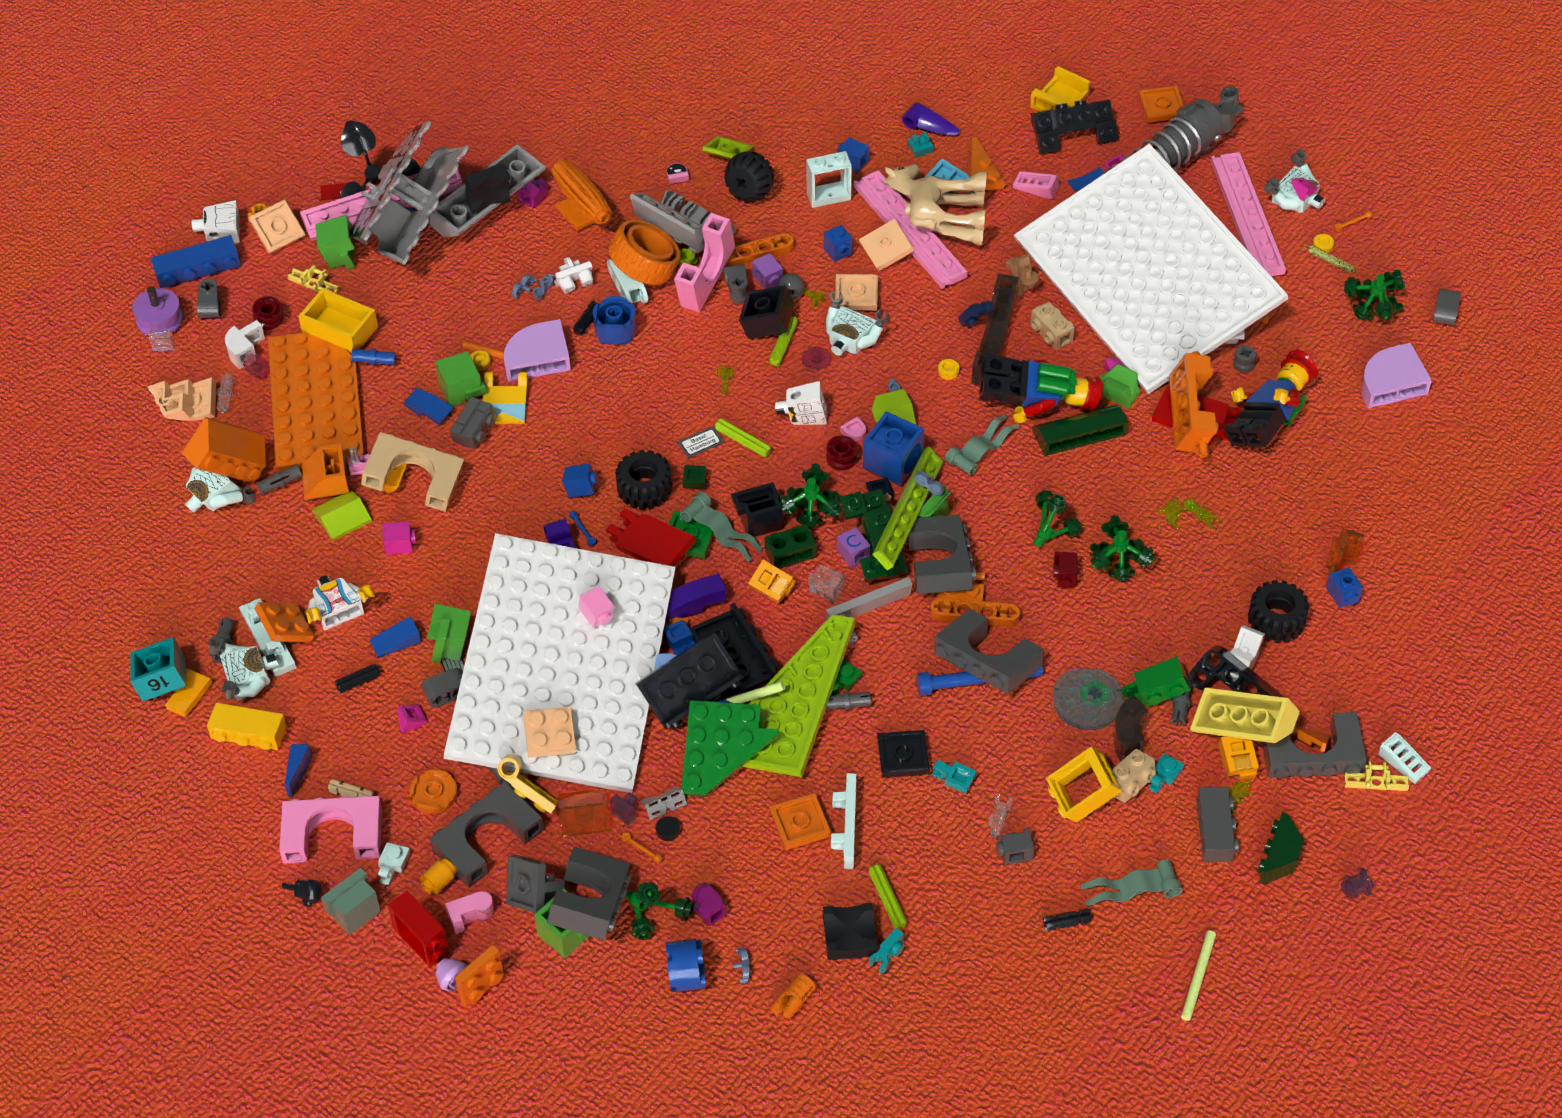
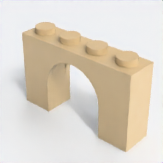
M380 432L364 468L361 485L383 491L389 474L395 467L402 464H416L426 469L432 478L427 491L425 506L446 512L461 475L464 459L434 448L416 444L413 441H406L394 435Z

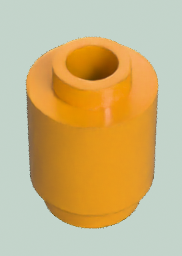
M445 858L441 861H436L420 877L422 881L421 887L428 894H439L454 879V874L457 872L456 868Z

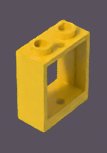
M1092 746L1046 777L1050 786L1048 791L1059 804L1057 807L1059 813L1064 819L1068 818L1075 823L1122 792L1104 754ZM1092 767L1102 787L1074 806L1064 786Z

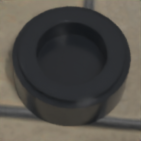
M671 816L660 818L656 823L658 838L663 841L676 839L680 834L678 820Z

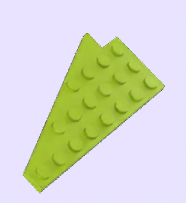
M832 614L766 685L783 681L785 690L752 700L749 703L761 705L762 707L760 728L779 729L780 732L779 736L742 767L802 778L856 624L855 618Z

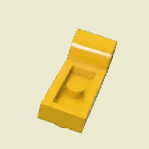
M508 754L504 756L498 764L499 775L512 784L511 786L515 788L514 792L524 799L528 797L535 802L533 805L543 813L547 811L551 814L559 801L519 773L522 769V761L517 755ZM504 762H513L516 766V771L508 772L504 768Z

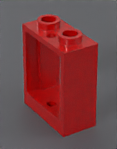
M408 890L387 905L394 931L429 968L447 957L450 952L444 928Z

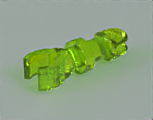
M1187 499L1184 502V507L1191 513L1196 514L1197 519L1200 521L1204 520L1211 529L1217 530L1215 526H1212L1213 522H1211V519H1217L1220 523H1223L1221 518L1214 514L1211 515L1208 513L1209 510L1207 508H1201L1192 499Z

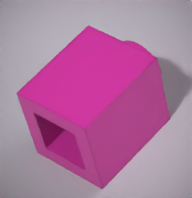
M409 521L382 524L383 545L386 555L413 553L412 543H416V532L411 530Z

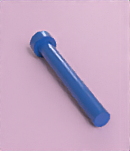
M1041 666L1028 678L1043 676V667ZM966 671L930 676L929 672L916 673V686L919 696L931 695L934 689L986 683Z

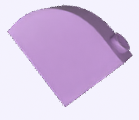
M560 319L527 326L518 331L508 341L504 351V363L508 382L518 380L519 372H527V378L571 371L569 354Z
M1399 344L1381 350L1368 361L1361 384V394L1367 408L1427 395L1432 380L1412 344Z

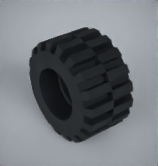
M639 450V453L634 451L630 453V456H624L623 461H619L617 464L618 468L615 471L617 492L619 498L623 499V503L626 505L630 504V507L634 509L639 507V510H644L646 507L653 509L655 505H662V501L666 502L668 495H671V467L668 464V460L665 457L662 458L661 454H654L650 450L648 452ZM642 478L650 479L648 481H637Z
M1272 580L1271 584L1265 582L1263 587L1258 586L1256 592H1253L1248 612V623L1251 624L1252 629L1264 633L1266 641L1271 639L1274 640V643H1280V640H1283L1285 643L1289 642L1290 638L1296 639L1298 634L1301 635L1308 616L1309 603H1307V596L1303 595L1304 591L1301 588L1296 589L1297 585L1293 583L1289 585L1287 581L1279 583L1277 580ZM1270 609H1280L1287 614H1277Z

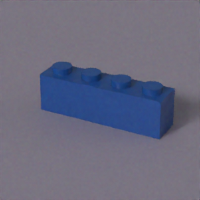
M231 235L151 257L160 288L241 266Z

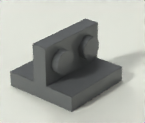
M509 855L506 904L537 913L544 906L545 892L565 889V880L555 878L553 873H545L546 863L519 855Z

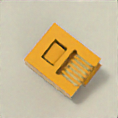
M762 560L748 585L753 590L779 604L784 595L788 596L796 581L789 574Z
M1221 737L1218 747L1227 777L1238 775L1239 780L1256 777L1259 765L1252 740Z

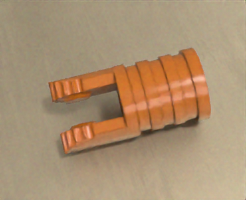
M798 973L792 983L789 984L787 989L784 990L773 1004L771 1011L776 1014L783 1012L785 1018L791 1019L803 1005V1002L807 1000V997L816 989L815 983L808 976Z

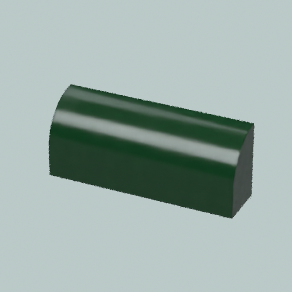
M1112 405L1035 425L1032 428V432L1043 455L1048 456L1125 436L1128 420L1119 405Z

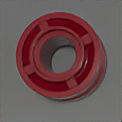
M264 296L254 302L252 306L253 319L262 325V329L272 330L281 325L283 322L282 305L278 299Z
M843 435L831 438L826 445L828 465L836 470L852 468L857 461L856 442L852 438Z

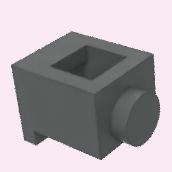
M1029 827L1024 828L1023 833L1012 832L1001 836V841L996 842L998 857L1002 856L1004 865L1033 861L1034 846Z

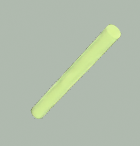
M1209 930L1206 932L1181 1018L1187 1021L1191 1020L1215 941L1216 933Z

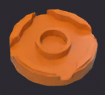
M432 769L424 771V774L418 775L413 779L409 794L413 806L419 811L427 814H438L446 811L454 804L458 788L455 780L448 772Z

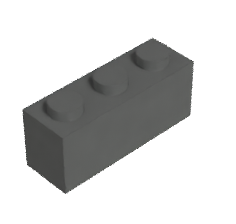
M1199 787L1196 801L1203 862H1232L1234 853H1238V838L1233 836V832L1236 831V818L1231 817V811L1234 809L1233 796H1229L1228 787Z

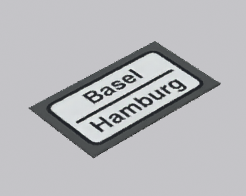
M714 426L677 443L689 458L724 443V440Z

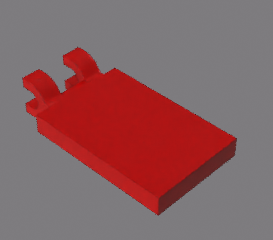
M1167 385L1152 415V421L1173 428L1170 386ZM1197 395V400L1200 402L1199 411L1215 413V421L1218 423V431L1210 440H1214L1215 436L1229 441L1223 429L1227 425L1224 422L1234 423L1242 409L1236 407L1228 409L1229 404Z
M626 508L619 514L621 518L625 519L623 522L624 526H627L623 532L613 524H610L606 529V532L612 535L609 538L610 541L616 543L615 545L619 551L641 561L673 567L696 542L694 535L644 513L637 517Z

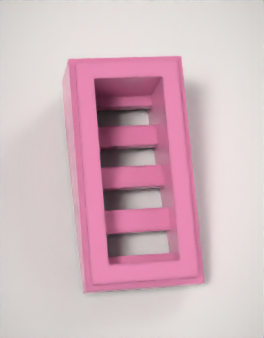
M1022 171L1019 172L1013 183L1014 189L1047 199H1054L1060 187L1057 175Z

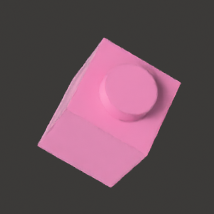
M600 586L579 596L578 608L593 628L600 624L605 625L611 621L614 605Z

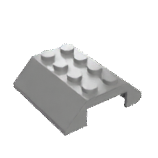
M665 190L661 202L643 192L631 193L630 199L634 214L641 218L642 221L658 226L671 235L674 241L688 245L691 251L697 253L704 251L705 242L702 228L711 212L694 204L692 201H688L684 205L685 197L679 196L678 193L672 190ZM731 224L732 233L734 235L736 231V226Z

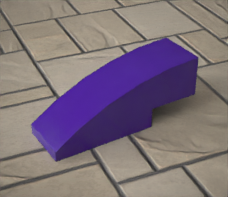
M719 573L691 581L672 590L665 620L703 613L704 606L725 602L727 589Z

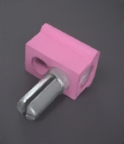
M351 447L349 449L351 457H348L350 475L363 474L370 454L358 455L356 447H354L353 454Z

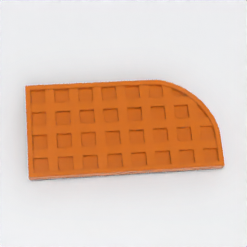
M309 333L268 337L277 471L281 472L297 464L299 469H302L301 465L320 446L342 443L346 463H348V457H351L349 452L351 447L353 454L354 447H356L358 455H364L357 369L355 362H351V354L347 349Z

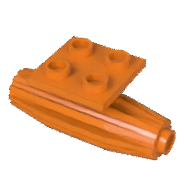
M559 160L555 163L551 173L561 191L567 197L555 204L558 211L576 231L594 222L596 224L607 223L610 220L612 210L600 190L581 170L567 160Z

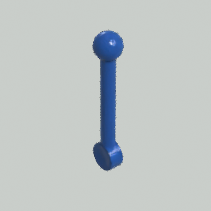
M571 511L569 517L574 519L587 538L588 546H595L596 539L591 537L577 517V512Z

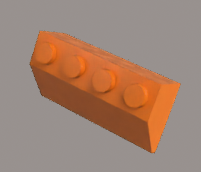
M205 417L181 454L197 469L254 484L266 466L265 436L256 431Z

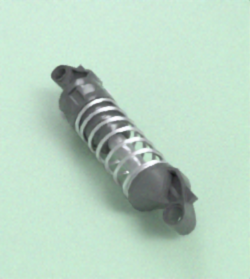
M1232 86L1223 88L1220 92L1219 103H1210L1206 100L1197 99L1190 104L1180 107L1177 110V114L1168 123L1163 125L1162 131L1154 132L1152 140L1147 139L1143 141L1142 148L1147 143H1152V147L1170 166L1176 165L1173 169L1176 172L1180 165L1186 164L1190 160V157L1204 153L1210 149V144L1213 141L1217 142L1221 138V134L1232 130L1235 118L1243 112V106L1239 105L1238 89ZM1134 148L1132 150V155L1135 154L1136 151L1141 150L1142 148ZM1124 156V157L1121 159V162H1123L1124 160H1126V159L1129 158L1130 156ZM1114 164L1112 167H1110L1109 169H1107L1103 174H1105L1106 172H1108L1109 170H1111L1112 168H1114V167L1117 166L1118 164Z

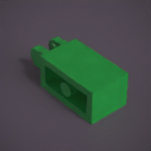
M1176 656L1133 673L1135 681L1123 686L1121 692L1123 696H1126L1125 706L1127 708H1135L1146 704L1147 707L1157 705L1167 699L1180 696L1190 691L1191 688L1185 669Z

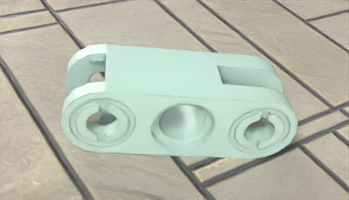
M611 259L607 260L610 276L620 296L628 299L631 305L639 301L643 304L647 303L648 295L644 284L624 274Z

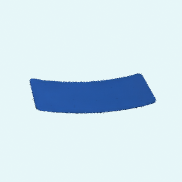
M1098 167L1083 176L1067 180V182L1074 191L1081 190L1102 176L1104 171Z

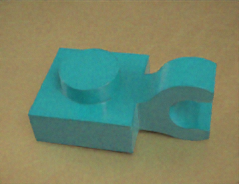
M1164 753L1155 764L1156 775L1150 780L1152 784L1149 790L1157 794L1165 782L1172 786L1184 770L1185 764Z
M936 760L932 776L938 779L946 778L944 785L966 794L977 771L958 762H954L951 767L940 760Z
M895 928L881 943L880 949L870 956L869 966H873L875 962H881L882 965L879 967V973L883 974L886 972L888 962L893 956L897 957L904 948V933Z

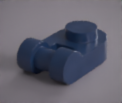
M984 301L981 304L970 305L958 317L961 326L971 328L979 323L978 319L984 314H989L993 311V304L991 301Z

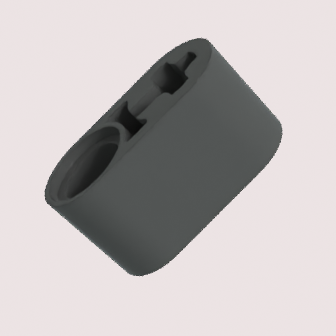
M1439 289L1433 322L1451 326L1455 325L1461 292Z
M454 668L428 677L422 682V690L431 707H440L457 700L463 674L462 669Z

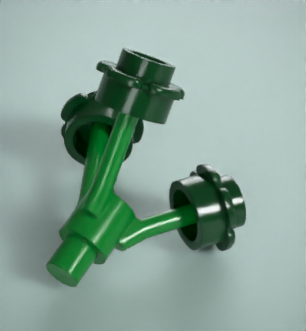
M1049 490L1037 493L1035 501L1037 507L1042 509L1040 527L1036 533L1037 537L1033 545L1040 548L1049 538L1052 539L1063 533H1066L1069 538L1074 536L1078 538L1082 527L1079 520L1073 517H1068V520L1063 521L1064 528L1054 531L1050 527L1055 513L1062 514L1063 510L1067 508L1066 499L1059 494H1053ZM1047 510H1050L1049 516L1046 520Z
M643 882L638 886L637 892L629 890L625 895L626 899L633 906L637 920L631 925V933L638 940L649 939L652 932L655 931V926L651 924L650 919L642 918L641 914L649 906L655 905L674 909V916L681 918V921L686 920L687 917L691 918L694 910V903H690L689 897L685 899L678 898L676 904L659 901L660 892L658 891V886L653 882Z

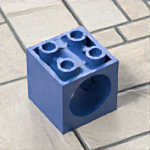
M886 411L863 440V469L887 478L889 481L901 486L914 470L923 452L924 428Z

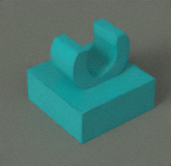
M923 131V134L919 136L913 134L912 138L907 139V145L915 158L934 152V146L926 131Z

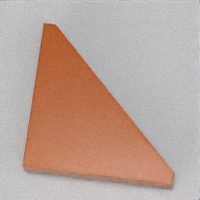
M1295 725L1293 733H1291V735L1297 736L1299 740L1308 745H1312L1313 742L1321 746V752H1325L1330 735Z

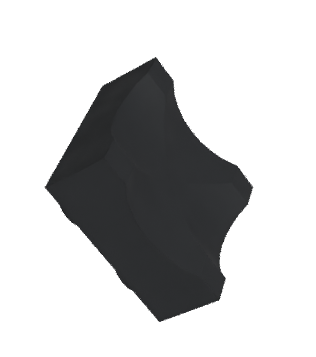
M504 163L465 176L466 204L472 214L478 213L481 209L491 204L510 202V174Z
M863 903L853 907H823L828 960L870 957L878 951L873 903Z

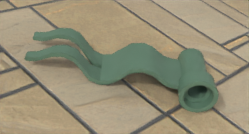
M1004 414L996 417L982 436L971 437L961 450L955 446L950 448L945 455V461L952 466L956 465L971 476L976 472L978 468L976 463L990 449H998L1006 436L1021 425L1016 423L1004 427L996 438L990 441L997 426L1007 418Z
M698 492L692 498V502L680 512L681 518L686 522L694 519L698 523L708 526L722 546L738 549L743 557L750 562L752 558L743 544L730 539L746 540L759 552L763 548L752 535L736 532L722 512L709 507L712 503L710 497L704 492Z
M1168 859L1159 861L1156 864L1157 869H1139L1128 873L1118 880H1110L1103 877L1080 885L1082 890L1095 886H1107L1113 890H1120V892L1106 891L1086 901L1087 907L1103 900L1125 902L1137 894L1147 891H1162L1164 897L1173 898L1180 895L1183 890L1180 881L1175 877L1171 861Z

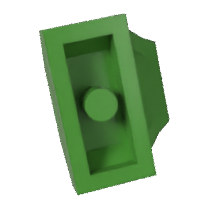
M1117 364L1100 376L1103 383V397L1130 409L1140 396L1137 372Z
M943 485L945 490L942 495L933 494L921 508L917 518L949 515L948 495L951 492L948 491L947 487Z

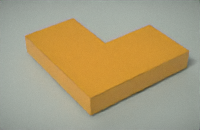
M186 668V686L174 692L165 704L166 709L187 717L211 686V678Z

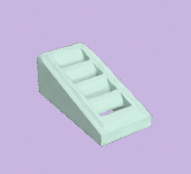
M1396 732L1380 746L1378 755L1404 776H1408V779L1414 784L1431 771V767ZM1400 753L1403 754L1401 758L1398 757ZM1408 760L1412 761L1408 765L1405 764ZM1417 765L1419 769L1413 773L1412 769Z

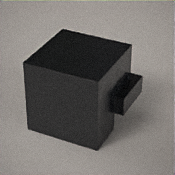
M774 482L731 494V500L746 533L757 537L782 530V506L779 502L781 498Z

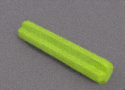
M791 316L787 333L779 335L769 358L770 365L775 367L780 365L796 328L797 317Z
M720 418L716 422V430L759 455L767 457L771 453L770 445L728 421Z
M880 864L871 866L869 874L894 928H904L907 920Z

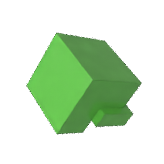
M347 215L315 224L317 248L329 268L333 269L345 265L347 270L355 268L353 250L355 245L349 233V229L353 228Z
M468 351L435 361L438 385L450 406L453 407L466 403V400L470 399V397L487 394L486 386Z
M434 604L427 639L436 640L431 662L440 664L441 658L460 661L471 611Z
M553 897L534 914L537 935L563 958H566L589 936L547 923Z

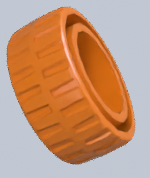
M642 220L623 222L609 244V255L617 268L630 278L649 285H660L666 282L673 274L681 257L677 243L668 233L658 226Z

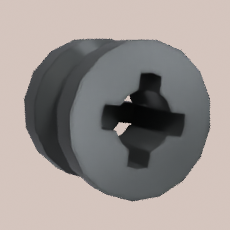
M1247 345L1236 348L1233 362L1234 368L1239 372L1252 371L1255 366L1256 350Z

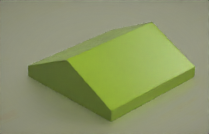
M716 136L705 144L702 150L707 154L730 160L738 153L745 151L753 152L754 146Z
M352 490L312 509L313 514L332 541L372 522L360 497Z

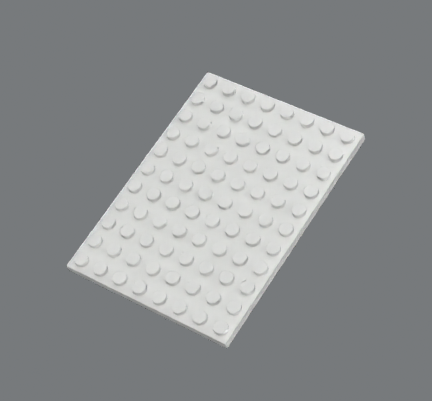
M1150 143L1014 234L1015 240L1115 357L1126 368L1138 373L1137 381L1147 394H1150L1169 381V374L1185 353L1198 351L1200 355H1207L1288 300V294Z
M495 533L444 751V759L498 769V764L504 756L515 754L522 761V769L519 773L632 793L649 704L635 683L655 670L656 655H659L675 567ZM600 586L614 605V613L609 623L605 625L600 624L593 628L578 608L579 596ZM571 707L576 754L528 758L523 711ZM504 762L506 770L516 771V766L513 762Z

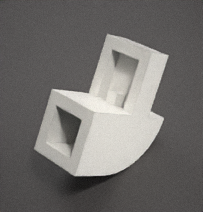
M257 320L241 330L233 326L225 336L229 358L238 369L257 359L254 345L265 339L262 325Z
M1243 625L1234 648L1230 652L1252 670L1260 653L1259 649L1265 634ZM1233 668L1229 669L1230 675L1232 677H1239L1237 670Z

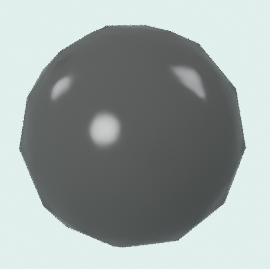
M788 273L779 280L778 286L786 285L792 299L798 298L804 291L803 279L798 274Z

